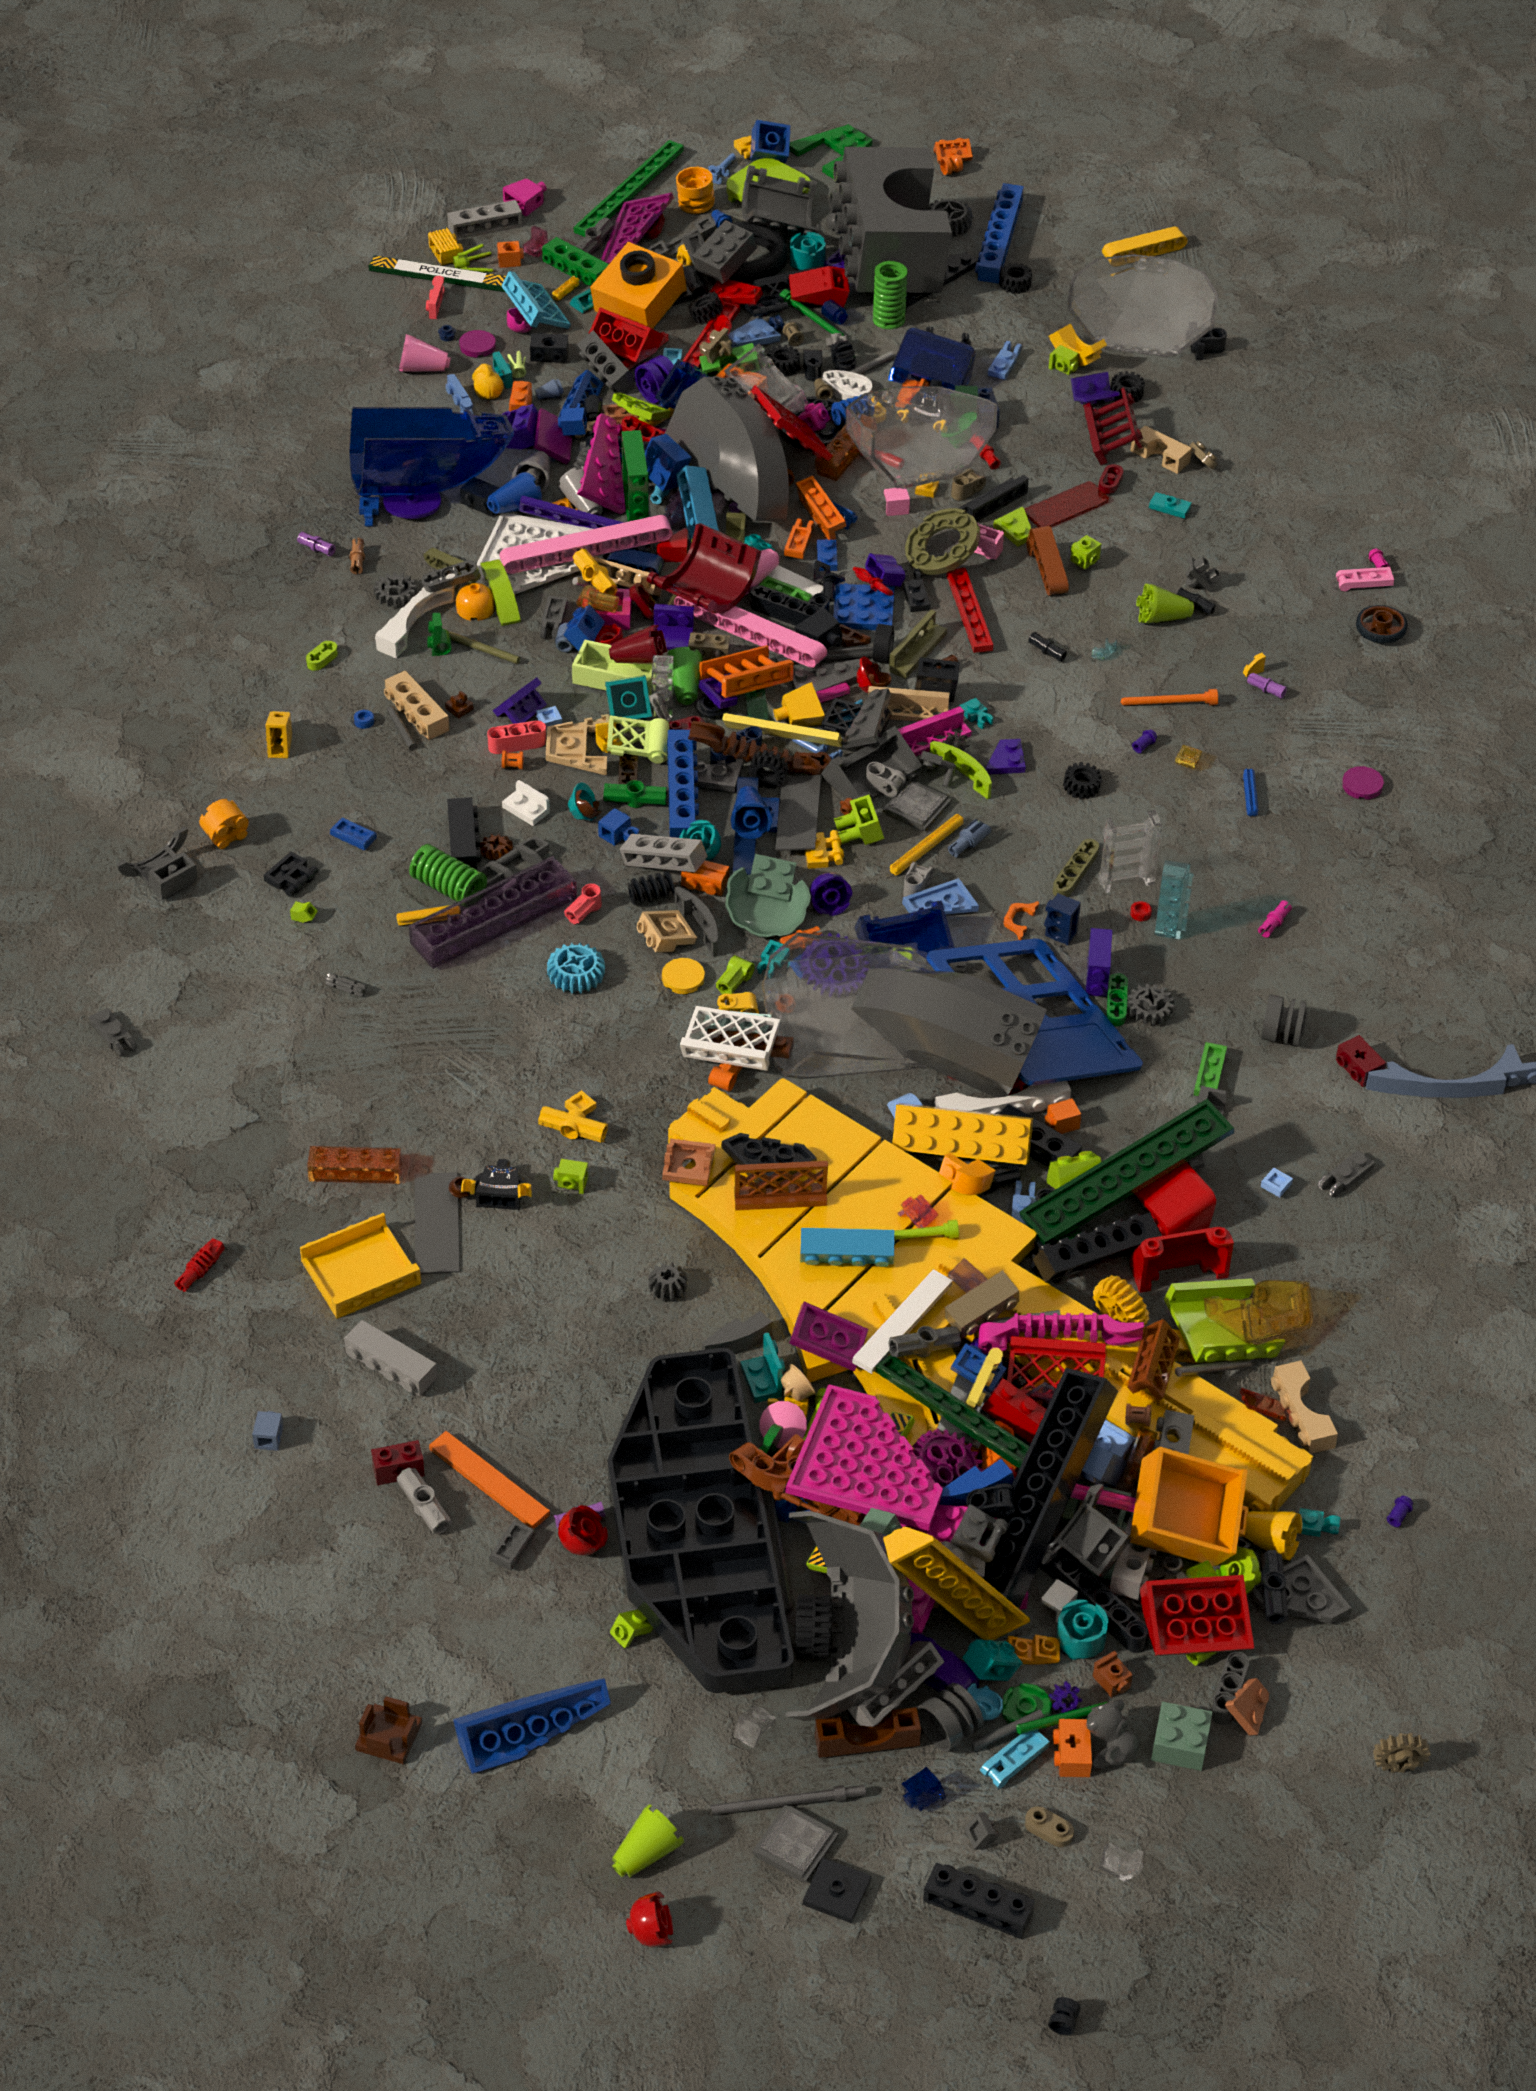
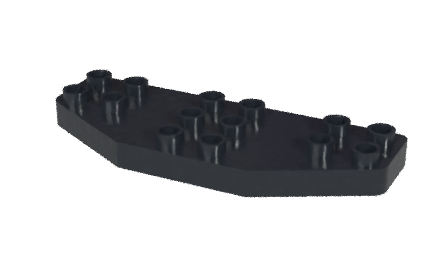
M728 1348L666 1354L652 1359L607 1459L608 1481L627 1597L647 1618L650 1625L706 1690L713 1693L784 1685L792 1680L794 1668L793 1649L761 1487L754 1485L741 1472L737 1471L729 1460L731 1452L747 1442L752 1443L736 1357L734 1352Z

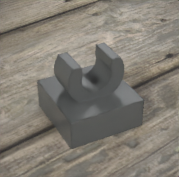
M978 1812L964 1828L974 1850H983L989 1842H994L1000 1835L992 1827L995 1824L994 1821L989 1820L984 1812Z

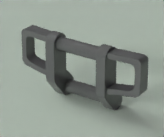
M533 836L514 846L512 851L496 861L492 860L487 863L479 872L484 873L486 876L491 873L494 877L487 880L485 890H490L501 882L514 877L517 884L510 889L516 892L521 889V885L535 876L547 872L548 867L541 857L550 851L549 843ZM533 846H539L535 851L530 849ZM516 857H520L531 863L534 868L516 878L504 865Z

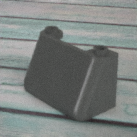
M896 726L886 731L887 735L885 737H878L877 743H872L847 757L843 756L840 758L838 756L832 759L821 774L845 798L854 800L870 795L872 799L881 794V792L870 789L865 785L866 769L869 763L879 762L894 770H899L908 781L915 779L919 775L917 772L921 769L922 765Z

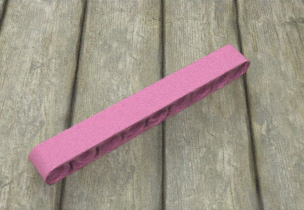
M657 515L508 547L500 552L499 557L506 573L514 574L574 561L573 555L581 549H587L592 556L666 541L671 538L673 532L667 517Z
M679 596L674 599L675 605L694 607L695 618L759 646L767 645L770 651L782 654L784 657L807 667L814 668L827 656V649L820 642L734 606L728 611L715 614Z

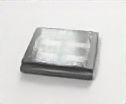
M909 780L883 808V812L920 831H926L951 803V799L916 781Z
M784 1805L753 1849L752 1854L800 1882L806 1883L838 1838L839 1833L792 1806Z

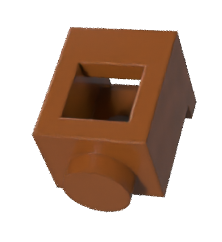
M1115 1651L1096 1661L1093 1670V1677L1111 1698L1118 1693H1125L1131 1687L1133 1674L1117 1657L1118 1654Z

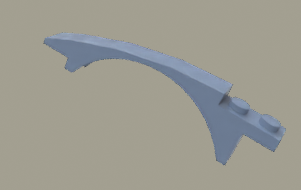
M1514 1044L1507 1045L1501 1059L1487 1071L1464 1079L1441 1080L1415 1074L1392 1061L1387 1062L1388 1069L1368 1072L1366 1089L1418 1097L1467 1098L1500 1095L1504 1093L1505 1087L1536 1083V1062L1522 1063Z

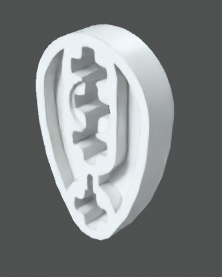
M828 370L823 373V380L832 387L833 395L841 400L860 396L861 394L872 395V382L863 375L841 370Z

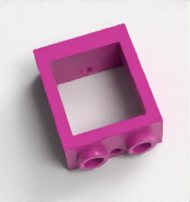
M584 588V596L580 595V607L585 608L589 604L623 605L622 612H596L605 621L603 626H612L615 623L622 630H630L632 600L629 596V589L617 588L618 591L615 596L605 599L596 588Z

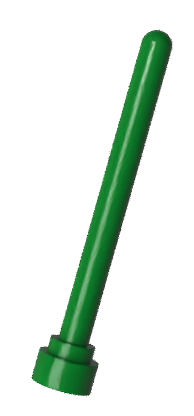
M784 289L780 293L784 302L798 309L829 333H842L802 303L791 300L789 289Z

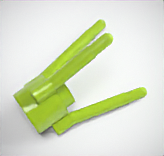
M480 244L467 251L457 253V256H453L455 268L478 272H493L494 270L489 268H467V266H470L469 261L489 256L491 252L468 257V254L484 247V244Z

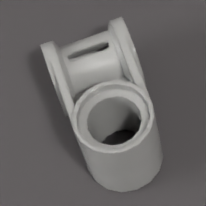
M871 762L867 765L865 785L870 789L884 793L889 797H894L897 795L899 787L906 783L905 775L899 770H894L879 762Z
M913 861L904 878V897L925 890L932 880L934 867L930 866L927 868L917 865V862Z

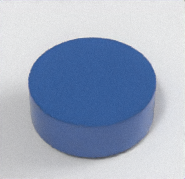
M360 710L354 714V724L358 728L367 729L374 725V714L371 711Z

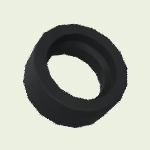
M632 251L623 256L620 261L621 276L628 284L643 285L651 281L655 276L654 259L648 252ZM635 264H645L648 266L640 272L628 270L629 267Z
M877 625L873 643V661L889 663L890 653L893 650L895 628L893 625Z

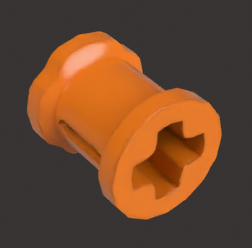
M502 751V769L517 767L519 770H523V751H520V753ZM508 759H517V761H508Z

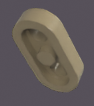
M1193 441L1189 445L1192 448V452L1209 468L1214 469L1217 466L1216 460L1218 458L1210 451L1207 453L1205 451L1207 447L1200 441L1197 443Z
M1032 1807L1027 1811L1025 1826L1029 1832L1056 1847H1065L1072 1842L1074 1828L1070 1822L1043 1807ZM1037 1816H1038V1817H1041L1042 1819L1038 1820V1819H1035L1034 1817H1037ZM1057 1829H1063L1065 1831L1059 1832L1057 1831Z

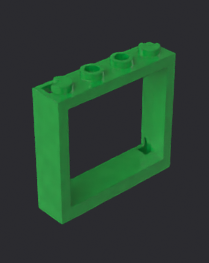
M641 430L622 431V481L627 522L649 517L648 470Z

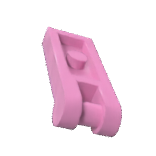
M1390 567L1340 570L1336 573L1339 588L1343 592L1351 588L1393 586L1394 584Z

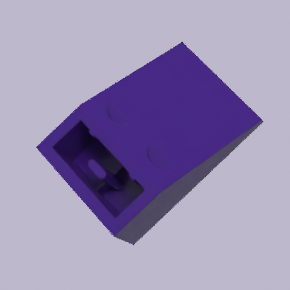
M534 404L521 406L516 410L506 411L501 415L487 418L484 421L478 444L480 446L524 449L534 446L538 413Z

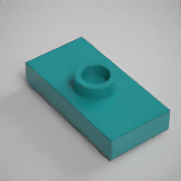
M499 351L494 352L493 368L502 379L505 388H512L513 379L510 364L505 362Z
M1155 492L1149 502V508L1185 519L1191 509L1192 502Z

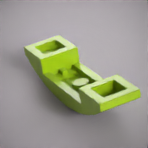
M497 559L480 563L484 578L488 581L492 591L501 626L521 622L514 592L501 561Z
M937 741L930 743V753L942 756V760L954 763L958 771L974 781L973 789L986 799L991 798V779L987 771L976 759L954 746Z

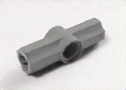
M409 1467L403 1470L397 1477V1482L412 1502L415 1513L423 1518L433 1534H441L447 1531L448 1527L452 1525V1521L436 1499L433 1488L426 1485L415 1468Z

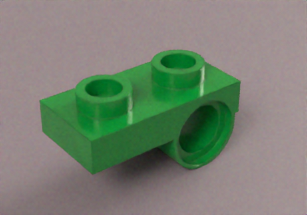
M432 613V621H428V631L431 633V636L427 637V646L431 648L432 656L447 655L452 649L450 633L448 630L442 629L441 613Z

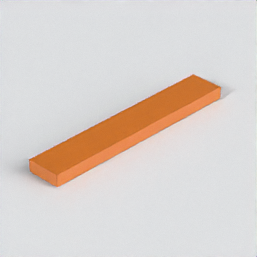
M445 1431L429 1444L430 1451L528 1527L535 1529L550 1516V1510L449 1432Z

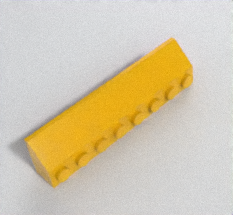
M903 1527L894 1530L883 1538L890 1564L983 1640L993 1641L1030 1622L1026 1614L933 1536Z

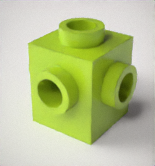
M1088 535L1084 536L1071 546L1070 561L1083 569H1087L1100 559L1101 543Z

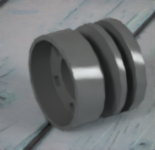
M1270 994L1261 1039L1275 1042L1279 1033H1284V1044L1288 1043L1289 1035H1294L1293 1045L1298 1046L1299 1041L1304 1035L1307 1020L1306 1001L1301 1000L1298 1010L1294 1009L1296 999L1292 998L1287 1008L1284 1007V997Z
M950 1683L939 1691L936 1697L929 1698L917 1707L922 1731L928 1740L941 1751L948 1752L963 1741V1737H969L983 1726L984 1720L978 1704L971 1694L958 1683Z

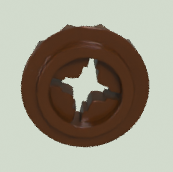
M500 833L497 836L491 834L489 838L484 837L483 842H480V853L490 860H497L513 850L512 840H509L508 836L502 837ZM495 844H499L497 848L494 850L493 846H495Z

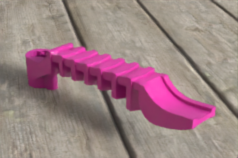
M1014 1313V1317L1005 1323L987 1322L981 1324L979 1327L978 1348L984 1354H989V1351L996 1347L1001 1351H1006L1007 1343L1010 1342L1011 1336L1018 1337L1019 1332H1025V1337L1031 1338L1032 1332L1037 1331L1039 1338H1044L1046 1331H1051L1052 1338H1056L1059 1331H1064L1065 1338H1070L1072 1331H1077L1078 1340L1083 1339L1085 1331H1090L1091 1342L1097 1341L1098 1331H1101L1102 1339L1107 1344L1126 1345L1142 1340L1144 1322L1124 1323L1112 1319L1107 1314L1097 1315V1313H1092V1315H1084V1313H1079V1315H1071V1313H1066V1315H1058V1313H1053V1315H1045L1044 1313H1040V1315H1032L1031 1313L1019 1315Z

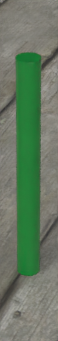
M1108 1702L1016 1725V1730L1021 1735L1058 1725L1059 1719L1086 1718L1091 1712V1708Z

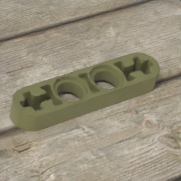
M430 548L423 555L425 561L437 570L464 562L435 548ZM480 572L475 579L467 581L466 583H476L479 579H481Z
M1086 839L1078 846L1054 880L1053 894L1055 896L1057 893L1066 897L1072 894L1099 854V843L1096 840ZM1077 860H1083V861H1085L1086 863H1084V864H1078V863H1076L1075 861H1077ZM1068 873H1074V874H1076L1077 876H1075V877H1069V876H1067L1066 874H1068Z

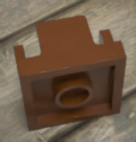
M388 1696L384 1698V1706L375 1703L374 1705L367 1704L359 1722L360 1735L355 1744L356 1751L404 1765L422 1725V1717L410 1714L408 1702Z

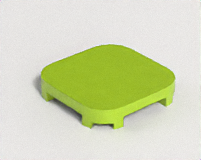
M763 158L749 164L755 166L756 169H767L766 176L796 183L799 177L810 181L809 177L775 159ZM749 165L727 180L726 193L731 203L736 200L742 202L744 182ZM753 176L752 181L758 182V176ZM804 187L802 193L808 194V188Z

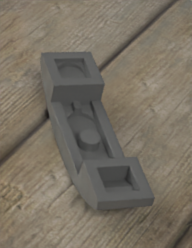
M709 215L694 223L696 229L666 245L662 240L647 249L673 259L677 257L679 246L684 244L682 241L683 237L700 232L703 240L706 241L717 229V226Z
M676 887L675 904L684 916L692 914L704 930L705 947L713 958L716 957L718 953V930L712 913L694 894L681 887Z

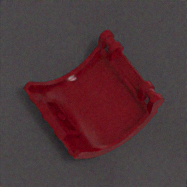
M699 523L695 526L690 549L680 566L669 575L662 577L652 571L647 576V582L715 614L722 613L737 605L749 590L755 578L762 551Z

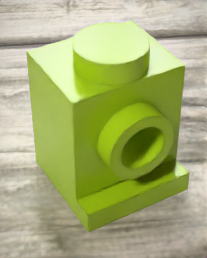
M1059 345L1050 353L1049 369L1052 370L1054 368L1067 375L1077 370L1079 366L1077 352Z
M561 1159L559 1167L554 1169L553 1180L558 1181V1187L579 1190V1194H584L588 1180V1163Z

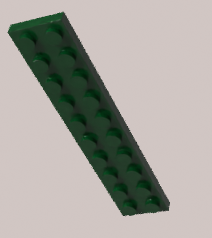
M1205 1099L1019 1211L1020 1217L1029 1228L1037 1233V1238L1044 1245L1052 1244L1234 1134V1127L1208 1099Z

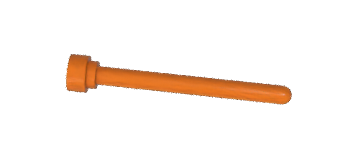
M1208 689L1204 694L1124 697L1121 699V704L1125 706L1205 702V704L1209 703V705H1218L1217 689Z

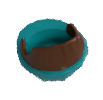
M577 783L568 801L569 812H571L573 817L591 821L602 813V810L598 811L600 803L596 801L592 789L586 783Z

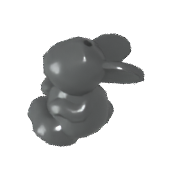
M1122 1699L1091 1708V1712L1088 1714L1087 1729L1096 1737L1107 1742V1747L1097 1753L1092 1759V1766L1094 1768H1105L1111 1764L1119 1765L1123 1762H1128L1135 1757L1138 1751L1139 1738L1135 1733L1125 1730V1727L1129 1724V1719L1126 1716H1122L1121 1711L1124 1708Z

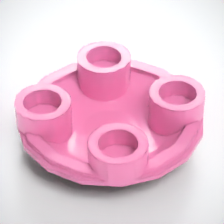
M778 1401L769 1405L763 1411L760 1418V1432L763 1439L772 1425L783 1426V1433L777 1448H782L796 1433L803 1438L807 1430V1420L804 1412L796 1404L788 1401Z

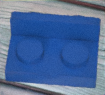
M965 1344L950 1369L974 1383L986 1355L983 1354L980 1348ZM1000 1362L996 1371L992 1372L995 1375L990 1386H985L983 1389L988 1393L994 1390L1006 1371V1367L1003 1366L1002 1362Z

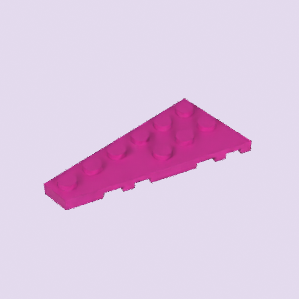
M601 413L596 418L593 430L594 437L590 441L591 449L587 453L583 469L585 473L581 478V488L578 490L577 495L621 515L626 511L617 425L615 419Z

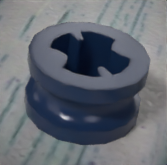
M780 315L775 316V318H769V325L777 332L778 330L780 332L783 331L784 322Z

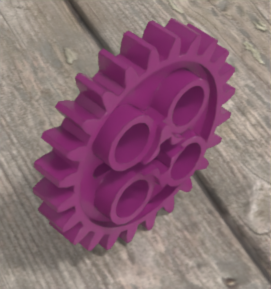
M937 1428L934 1432L929 1430L925 1435L923 1434L912 1446L914 1448L913 1453L926 1465L935 1483L938 1482L943 1489L974 1466L980 1472L984 1471V1469L978 1467L982 1460L975 1458L978 1452L970 1450L972 1447L971 1443L968 1445L964 1444L965 1437L959 1440L957 1439L956 1432L950 1436L947 1429L941 1433L939 1428Z

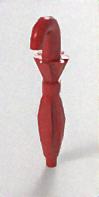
M853 567L856 576L861 581L869 583L872 590H879L888 596L893 595V591L882 583V579L874 578L869 571L863 568Z

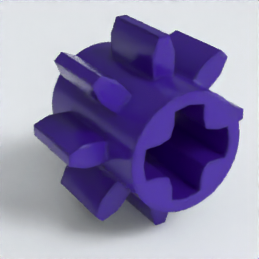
M1065 1681L1064 1685L1061 1686L1055 1684L1056 1689L1053 1693L1049 1694V1697L1055 1700L1052 1707L1055 1710L1061 1707L1062 1713L1077 1709L1078 1702H1082V1699L1076 1695L1080 1689L1077 1686L1071 1688V1684L1068 1681Z

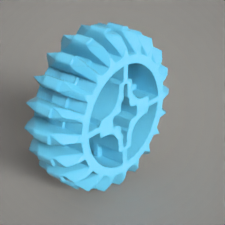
M571 942L570 946L563 944L562 949L556 948L555 953H551L550 959L547 962V975L550 978L551 984H555L556 989L562 988L563 992L570 990L572 994L574 991H579L581 994L583 990L589 992L591 987L596 988L598 983L602 982L605 974V961L602 958L601 952H597L596 947L590 948L589 944L582 946L581 942L578 945H573Z

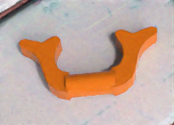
M1036 901L1031 904L1013 903L1010 905L1003 924L1017 935L1018 940H1023V934L1026 933L1027 926L1014 924L1012 920L1015 914L1023 911L1034 916L1035 910L1039 907V902Z

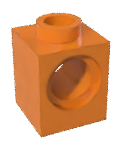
M519 241L497 242L499 268L521 266L524 252L523 248L519 247Z

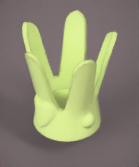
M517 351L515 364L511 355L508 354V363L511 367L512 376L514 378L524 377L526 374V356L522 364L521 352Z

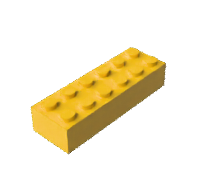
M899 1103L896 1104L892 1144L903 1151L936 1155L951 1153L956 1157L1027 1165L1029 1163L1033 1118Z

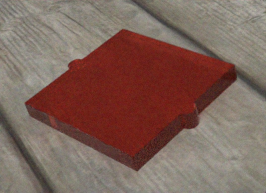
M1241 1388V1400L1244 1401L1248 1409L1282 1421L1286 1420L1285 1409L1282 1408L1278 1400Z

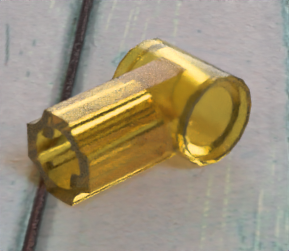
M586 585L583 587L576 603L579 608H585L590 604L592 608L615 613L618 608L619 597L599 592L595 586Z

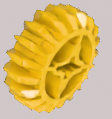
M1111 1275L1102 1279L1093 1290V1299L1096 1302V1307L1100 1310V1314H1107L1112 1319L1124 1323L1144 1322V1326L1149 1321L1147 1305L1143 1302V1298L1139 1296L1138 1291H1135L1132 1285H1129L1125 1279L1122 1280L1118 1276Z

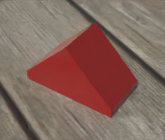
M688 529L680 530L672 535L670 539L657 545V555L661 556L664 562H683L688 551Z

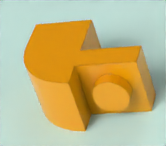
M948 1153L944 1156L939 1174L953 1183L951 1189L962 1194L977 1195L990 1189L996 1170L979 1159L966 1164L953 1154Z

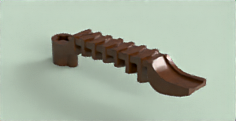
M692 721L688 736L690 740L710 746L715 752H721L726 756L731 755L736 759H745L746 762L752 761L754 755L759 751L762 754L764 750H767L768 753L774 751V755L779 753L780 758H785V762L788 763V774L805 773L822 776L821 773L831 761V757L825 752L802 753L796 751L792 756L789 755L787 749L781 753L778 752V747L776 746L772 749H767V744L765 743L761 746H757L755 740L747 743L745 736L736 740L735 731L729 737L724 736V728L706 722Z

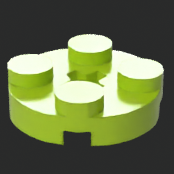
M1237 1547L1236 1554L1222 1562L1220 1569H1216V1576L1235 1575L1239 1567L1238 1575H1244L1247 1595L1255 1585L1260 1583L1262 1576L1254 1551Z

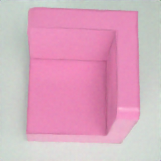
M907 488L884 489L886 515L909 514L910 498Z

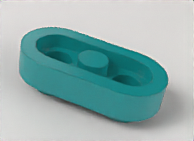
M750 534V536L745 537L744 543L760 551L765 549L775 551L771 544L766 543L757 534Z

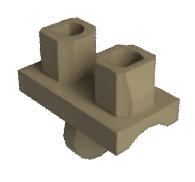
M723 328L720 332L713 330L709 336L710 343L702 342L699 346L700 353L707 356V361L711 364L723 354L729 356L733 351L727 328Z

